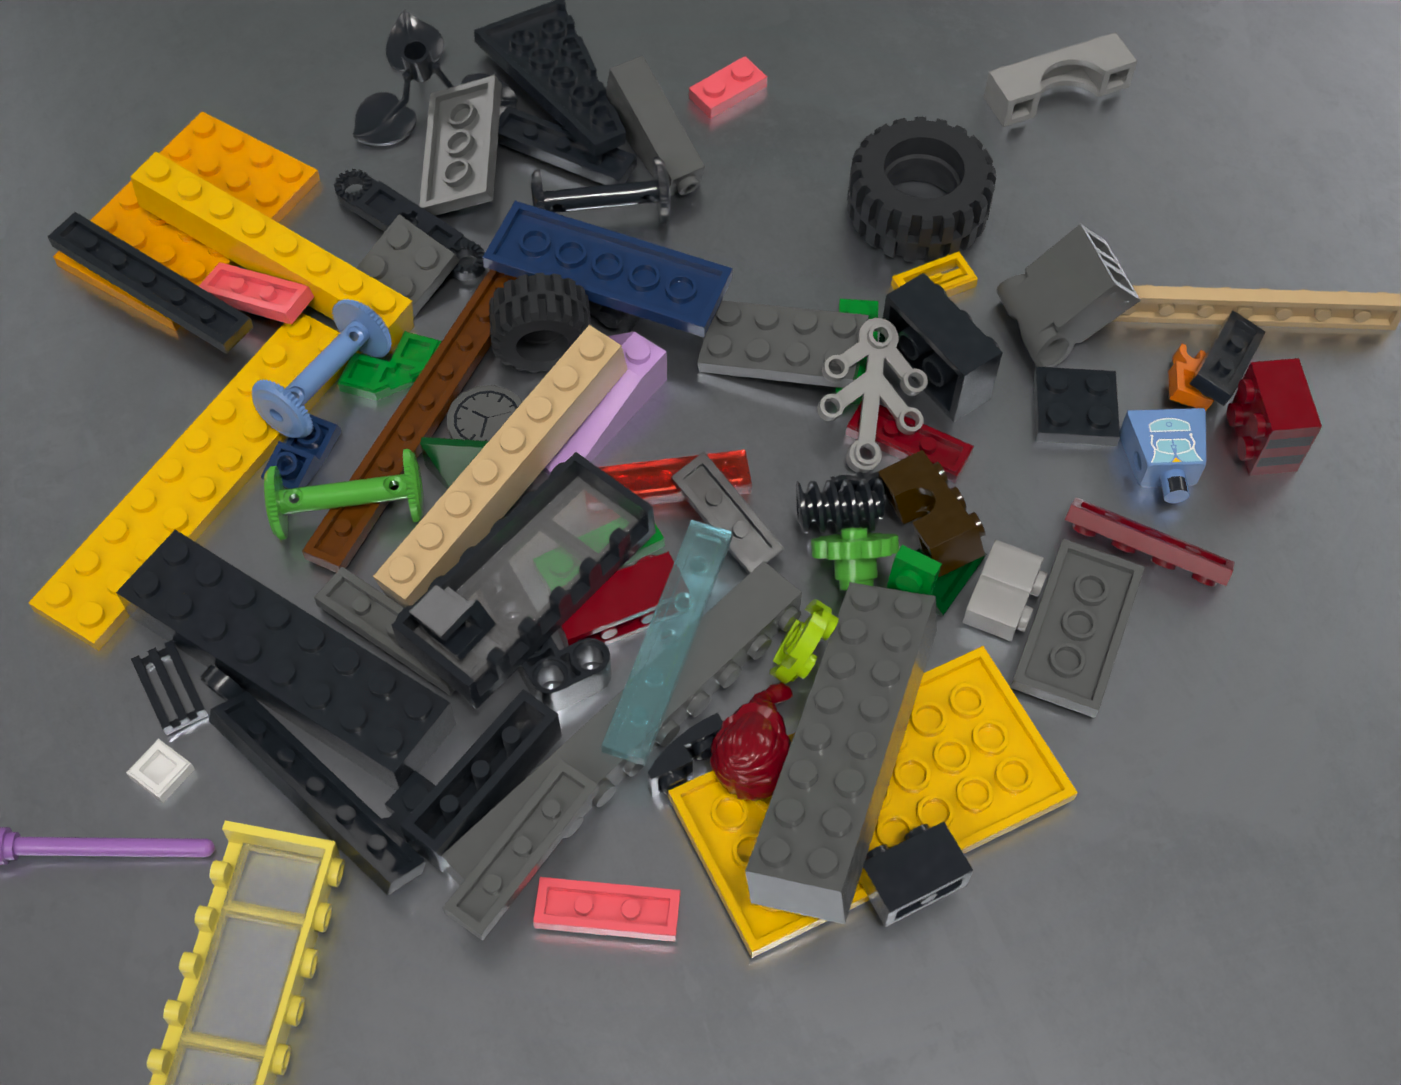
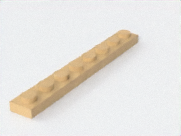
M1132 285L1141 301L1113 320L1116 322L1222 325L1233 310L1256 326L1396 330L1401 321V294L1387 292L1310 291L1306 289L1271 290L1268 288L1238 289L1230 287L1205 288Z

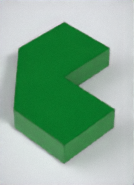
M404 331L390 362L355 353L349 359L337 383L339 390L378 401L412 387L442 341Z

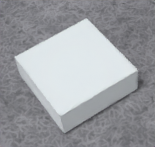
M158 739L126 773L135 783L164 803L195 768L188 760Z

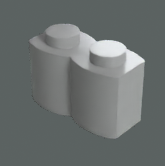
M995 539L969 601L963 623L1008 641H1012L1016 630L1025 632L1034 609L1026 606L1030 594L1039 597L1047 576L1046 572L1040 570L1044 558Z

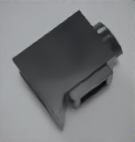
M437 584L409 611L430 638L460 661L496 625L478 599L467 601L450 587L443 590Z

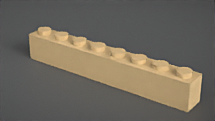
M591 325L583 331L373 575L387 597L404 608L408 605H413L427 592L430 584L437 577L445 575L459 562L461 555L469 547L476 546L489 534L492 526L499 519L503 518L628 370L622 345Z

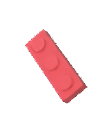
M221 262L199 285L200 288L235 309L291 325L314 298L307 285Z
M540 877L533 924L536 929L676 942L680 890Z

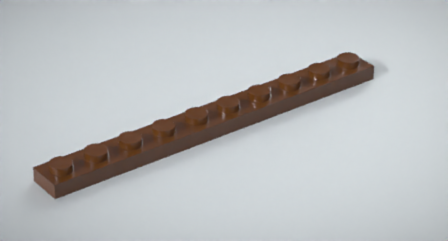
M491 269L488 271L349 481L404 474L403 449H410L415 453L416 458L419 457L422 452L420 445L421 437H432L447 414L452 402L458 397L491 346L489 301L490 298L494 297L493 292L499 287H504L506 281L510 279L517 280L518 278ZM394 485L391 487V490H397L399 486ZM389 501L330 509L302 550L304 558L336 573L341 567L346 569Z

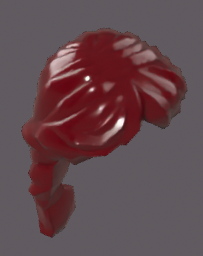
M783 682L772 684L766 690L754 694L749 703L742 705L732 716L727 717L711 744V768L722 786L727 788L730 794H735L741 800L758 801L773 796L789 752L791 741L786 734L784 719L777 711L775 705L784 703L793 697L790 686L785 685Z

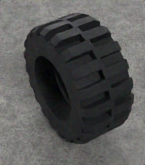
M915 117L912 121L902 118L895 120L891 126L887 123L874 130V135L871 133L860 143V147L855 150L852 158L847 210L849 218L853 221L854 228L859 235H866L865 241L875 249L881 247L885 255L893 258L895 255L904 257V261L915 262L916 259H925V262H932L937 260L939 256L945 257L958 252L959 248L961 250L969 248L975 243V239L981 236L989 217L995 191L996 169L992 165L993 160L986 149L982 150L983 144L974 135L969 137L966 129L959 125L955 127L949 126L946 120L938 118L936 121H928L926 117ZM906 181H923L938 186L947 194L936 198H918L901 192L894 185Z

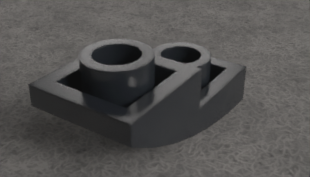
M718 712L703 719L682 733L655 760L648 771V790L652 797L662 792L668 794L669 790L693 779L694 759L697 758V760L702 761L711 758V744L721 730L723 723Z

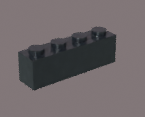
M523 689L400 824L407 843L418 854L443 872L445 866L441 856L525 780L562 738L559 715Z

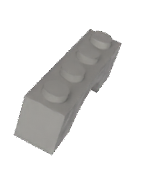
M1115 32L989 71L984 99L1002 126H1009L1034 118L1040 95L1053 87L1076 86L1090 91L1097 97L1130 87L1137 60Z

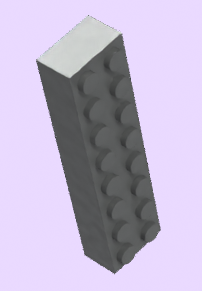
M852 582L849 583L837 617L839 618L838 624L828 641L745 870L752 904L845 924L937 632L936 596Z

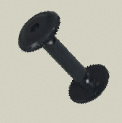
M659 157L653 158L654 180L570 188L557 191H543L541 171L536 169L531 175L532 203L534 207L554 213L656 203L660 224H666L671 214V193L665 162Z

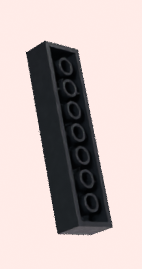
M176 529L116 592L131 618L166 641L173 640L178 649L206 667H209L210 664L215 666L235 681L244 691H248L255 699L396 791L415 770L418 773L456 726L452 706L449 701Z

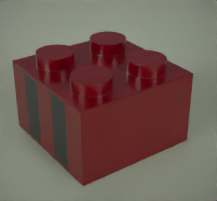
M1300 359L1250 362L1243 379L1238 383V390L1232 403H1229L1227 407L1228 423L1231 427L1235 428L1238 438V456L1241 461H1245L1249 476L1297 472L1322 428Z

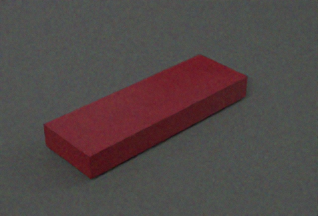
M862 401L848 423L845 435L858 440ZM879 404L875 442L879 445L881 451L902 460L923 450L932 464L937 461L941 464L948 481L956 484L972 455L974 446L925 424L914 434H903L898 430L896 419L890 411ZM904 416L905 424L909 427H915V420Z

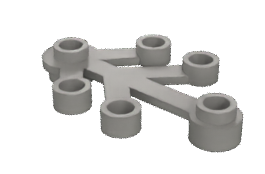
M872 318L866 321L858 332V343L841 355L830 356L822 366V375L826 380L839 382L845 377L851 366L867 357L866 372L838 393L825 395L817 405L818 415L823 420L834 421L842 414L845 407L863 395L858 440L846 452L848 466L853 471L862 472L863 474L872 471L879 464L882 456L881 449L875 442L880 400L896 419V426L903 434H914L922 427L924 421L922 413L916 408H908L883 375L885 361L900 378V386L903 392L910 396L920 394L928 383L926 374L920 369H912L896 348L898 343L897 330L891 322L883 318ZM873 332H881L885 337V342H877L873 337ZM829 364H838L841 367V374H833L829 370ZM908 377H916L920 382V387H911L908 383ZM824 403H834L837 407V412L834 414L828 413L824 408ZM905 415H910L915 419V427H909L905 424ZM860 448H868L872 453V459H863L860 455Z

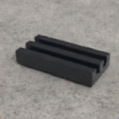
M173 640L164 643L166 648L157 651L155 647L147 651L149 656L142 659L139 655L131 658L166 736L208 716ZM170 658L195 709L189 713H186L163 664L164 661ZM153 666L178 717L171 722L147 669Z

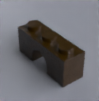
M921 450L878 471L879 478L883 482L886 499L903 525L922 517L912 522L923 555L942 563L938 577L985 555L980 538L986 535L983 524L975 512L967 513V506L961 492L956 486L950 489L947 485L949 484L947 475L938 461L932 464L924 451Z

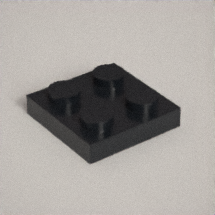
M1054 367L1035 368L1033 381L1036 442L1117 446L1120 439L1116 371Z

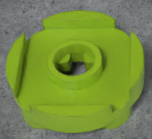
M817 599L812 600L804 609L811 614L805 623L797 619L795 620L773 658V662L779 666L771 668L769 674L785 684L790 681L794 682L798 676L804 679L810 673L817 660V656L813 654V651L820 639L826 641L838 624L839 618L831 614L832 609Z

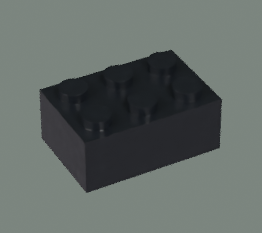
M925 273L920 274L887 294L883 319L891 322L897 330L898 343L896 348L912 369H920L926 374L928 383L923 391L940 409L955 422L989 401L1003 354L997 342L992 337L986 336L973 323L971 316L966 311L960 310L947 297L945 290L939 284H935ZM880 332L879 342L883 343L885 342V337ZM910 376L920 386L919 380L916 377Z

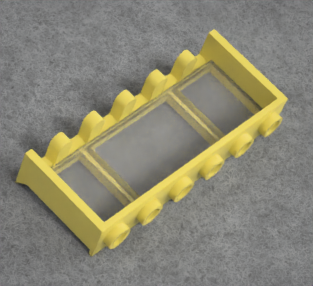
M225 820L222 830L228 840V845L223 861L214 860L211 865L209 877L214 888L208 906L199 905L195 914L194 922L199 930L193 952L185 951L180 959L179 971L184 976V980L177 1000L169 999L164 1008L163 1018L169 1026L161 1049L152 1048L148 1056L147 1068L153 1074L149 1085H274L277 1075L283 1076L285 1074L291 1054V1046L286 1045L291 1026L297 1027L304 1011L305 997L300 996L305 978L312 979L318 963L319 951L314 949L318 933L326 932L331 918L332 904L328 903L332 886L339 887L344 873L345 860L340 859L335 841Z

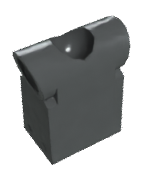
M1079 224L1025 268V274L1006 279L1000 283L996 291L1009 316L1012 319L1018 320L1022 340L1037 367H1055L1059 365L1070 354L1075 343H1082L1141 301L1107 241L1082 224Z

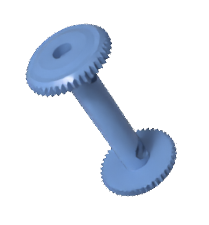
M350 299L338 301L333 307L332 317L334 318L335 325L338 326L337 329H339L340 334L286 388L283 385L280 386L279 383L276 384L267 379L257 381L253 385L251 390L253 404L260 416L273 429L291 438L307 437L313 431V422L304 405L358 350L375 358L388 354L392 345L389 329L383 319L369 306Z

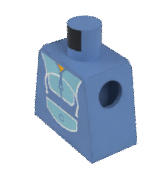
M1205 408L1128 410L1120 428V440L1136 481L1142 487H1162L1164 500L1168 503H1180L1188 499L1190 496L1188 486L1198 483L1206 466Z

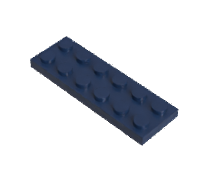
M514 201L482 257L484 268L516 278L525 274L528 276L535 275V273H544V275L554 273L561 275L563 279L570 278L576 282V285H581L585 289V294L588 295V299L591 302L700 337H705L733 278V268L518 201Z

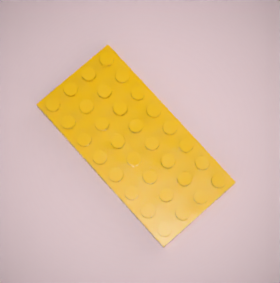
M984 646L923 673L868 852L883 844H887L891 848L905 841L904 836L920 825L928 824L931 828L944 821L963 854L1075 800L1078 792ZM795 733L788 735L791 743ZM713 770L668 791V798L751 958L828 921L751 903L745 870L772 796L758 801L741 800L735 794H730L727 788L722 786ZM859 881L850 910L870 900Z

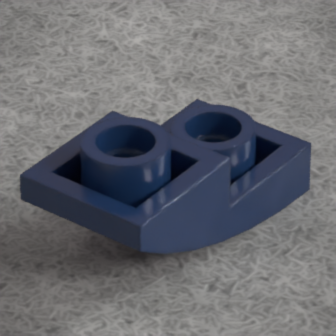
M310 414L311 421L313 422V431L304 438L288 437L286 443L278 441L261 478L264 480V475L270 466H277L285 489L306 487L331 452L342 432L341 428L337 424Z

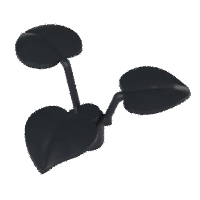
M404 10L396 20L386 45V56L389 64L397 71L404 72L402 74L404 79L403 95L399 101L397 96L389 92L374 93L360 104L355 115L353 137L367 145L388 146L396 144L412 133L417 123V115L414 110L406 106L409 102L412 80L425 82L431 78L432 74H436L446 88L454 87L441 70L440 64L435 63L440 59L444 51L442 35L432 25L421 21L407 10ZM483 73L470 74L463 78L461 84L490 77L491 75ZM498 79L502 84L501 115L507 106L515 108L518 99L514 91L506 83Z

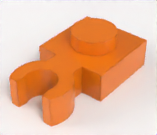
M1181 344L1172 356L1173 366L1168 371L1169 399L1194 408H1205V411H1207L1214 400L1204 396L1198 389L1190 385L1206 353L1200 350L1192 358L1186 351V345Z

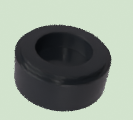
M211 664L200 676V680L225 701L245 692L229 676Z

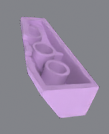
M636 332L608 336L622 345L628 370L543 471L550 475L556 465L566 462L575 452L591 462L667 380V351Z

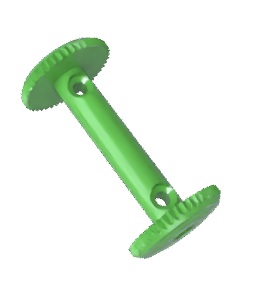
M403 449L404 474L284 489L278 467L270 466L264 475V498L273 534L280 540L287 539L288 514L408 499L413 522H419L424 516V492L420 467L415 453L410 449ZM392 486H399L397 490H391ZM294 498H299L297 503H291Z

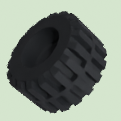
M535 273V275L531 276L525 274L518 276L517 280L510 279L504 283V287H499L493 292L494 297L490 298L489 301L493 353L501 359L502 363L513 365V369L520 371L528 370L534 373L538 371L549 372L583 331L591 325L588 295L585 294V289L581 285H576L574 280L570 278L563 279L561 275L554 273L551 275Z

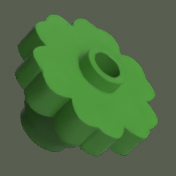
M867 528L841 529V534L811 539L812 557L834 560L835 579L839 580L840 590L847 591L850 582L874 586V578L878 577L877 558L892 556V554H896L899 550L898 535L867 533Z

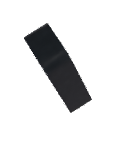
M509 562L477 591L479 602L494 622L513 637L519 633L518 626L526 616L534 618L538 614ZM493 582L498 586H502V591L498 594ZM513 612L522 614L515 619L504 618ZM550 637L540 647L541 650L530 656L517 669L530 694L555 712L600 692L608 686L612 676L609 648L603 641L596 638H586L559 650L552 637ZM591 661L601 664L598 668L592 670L582 667V665ZM551 680L562 683L554 689L542 687L543 684Z

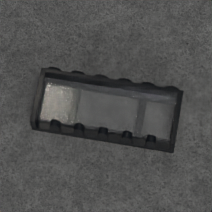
M575 452L566 462L556 465L549 478L536 490L529 491L522 498L520 505L506 518L499 519L485 538L476 546L469 547L461 555L459 562L445 575L437 577L423 596L413 605H408L401 610L396 621L391 625L399 647L406 649L452 686L477 710L656 533L653 506ZM436 584L443 590L450 587L467 601L478 599L496 623L488 634L461 661L430 638L409 612Z

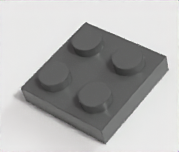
M398 215L356 268L412 300L414 319L460 260L453 252L404 217Z

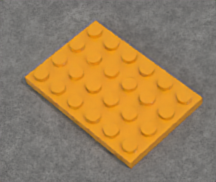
M203 111L159 152L164 157L278 223L320 181L317 169ZM132 181L120 190L90 220L197 286L204 281L219 262L236 267L239 266V264L140 207ZM58 251L53 256L58 267L174 331L181 327V325L64 253Z

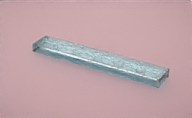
M691 520L602 743L603 753L646 766L731 544V531Z

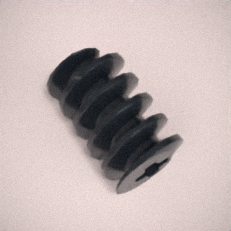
M877 478L875 480L872 490L866 479H860L855 491L851 482L848 479H844L839 492L832 480L825 482L822 492H820L816 481H810L805 493L797 481V519L803 533H809L812 522H816L820 533L824 534L829 521H833L837 533H841L845 521H850L852 528H860L862 520H866L870 531L875 532L878 520L884 518L885 495L882 479Z

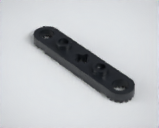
M352 169L351 172L346 170L345 174L341 173L339 178L335 179L334 188L338 201L385 232L396 217L401 215L411 223L416 220V227L453 252L459 260L465 256L476 258L473 266L469 264V267L467 265L462 267L461 264L458 265L457 263L449 273L453 277L462 281H471L479 278L485 272L486 268H484L482 259L485 252L479 244H475V242L467 239L463 233L386 184L376 181L360 169L358 171ZM359 184L363 186L359 190L360 193L356 191L355 195L353 192L350 195L349 192L345 193V190L351 185Z

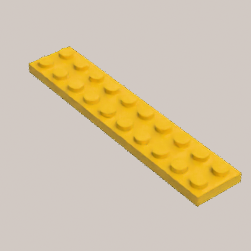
M301 313L292 325L283 323L28 602L32 610L97 651H100L130 617L116 594L121 586L175 529L196 541L272 455L278 441L283 442L288 437L273 429L257 412L252 400L251 390L253 385L257 381L267 379L276 384L279 383L280 386L283 385L286 388L340 332L304 313ZM348 361L304 405L305 409L308 410L307 413L339 379Z

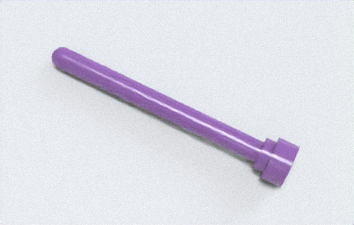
M0 827V865H7L10 860H17L19 856L209 857L215 850V845L210 839L21 837L19 832H12L10 827Z

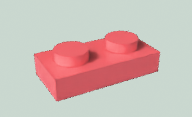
M744 56L689 87V99L712 119L766 88L767 76Z

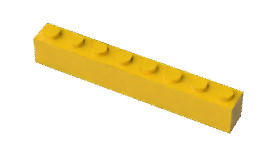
M155 151L130 176L140 207L247 270L309 286L314 298L308 306L334 320L332 317L333 307L340 300H355L369 306L383 319L389 329L392 345L388 353L392 354L397 348L404 331L410 332L414 328L412 300Z

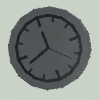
M496 385L476 386L464 391L452 402L447 413V430L450 438L490 441L521 405L522 400L509 389Z

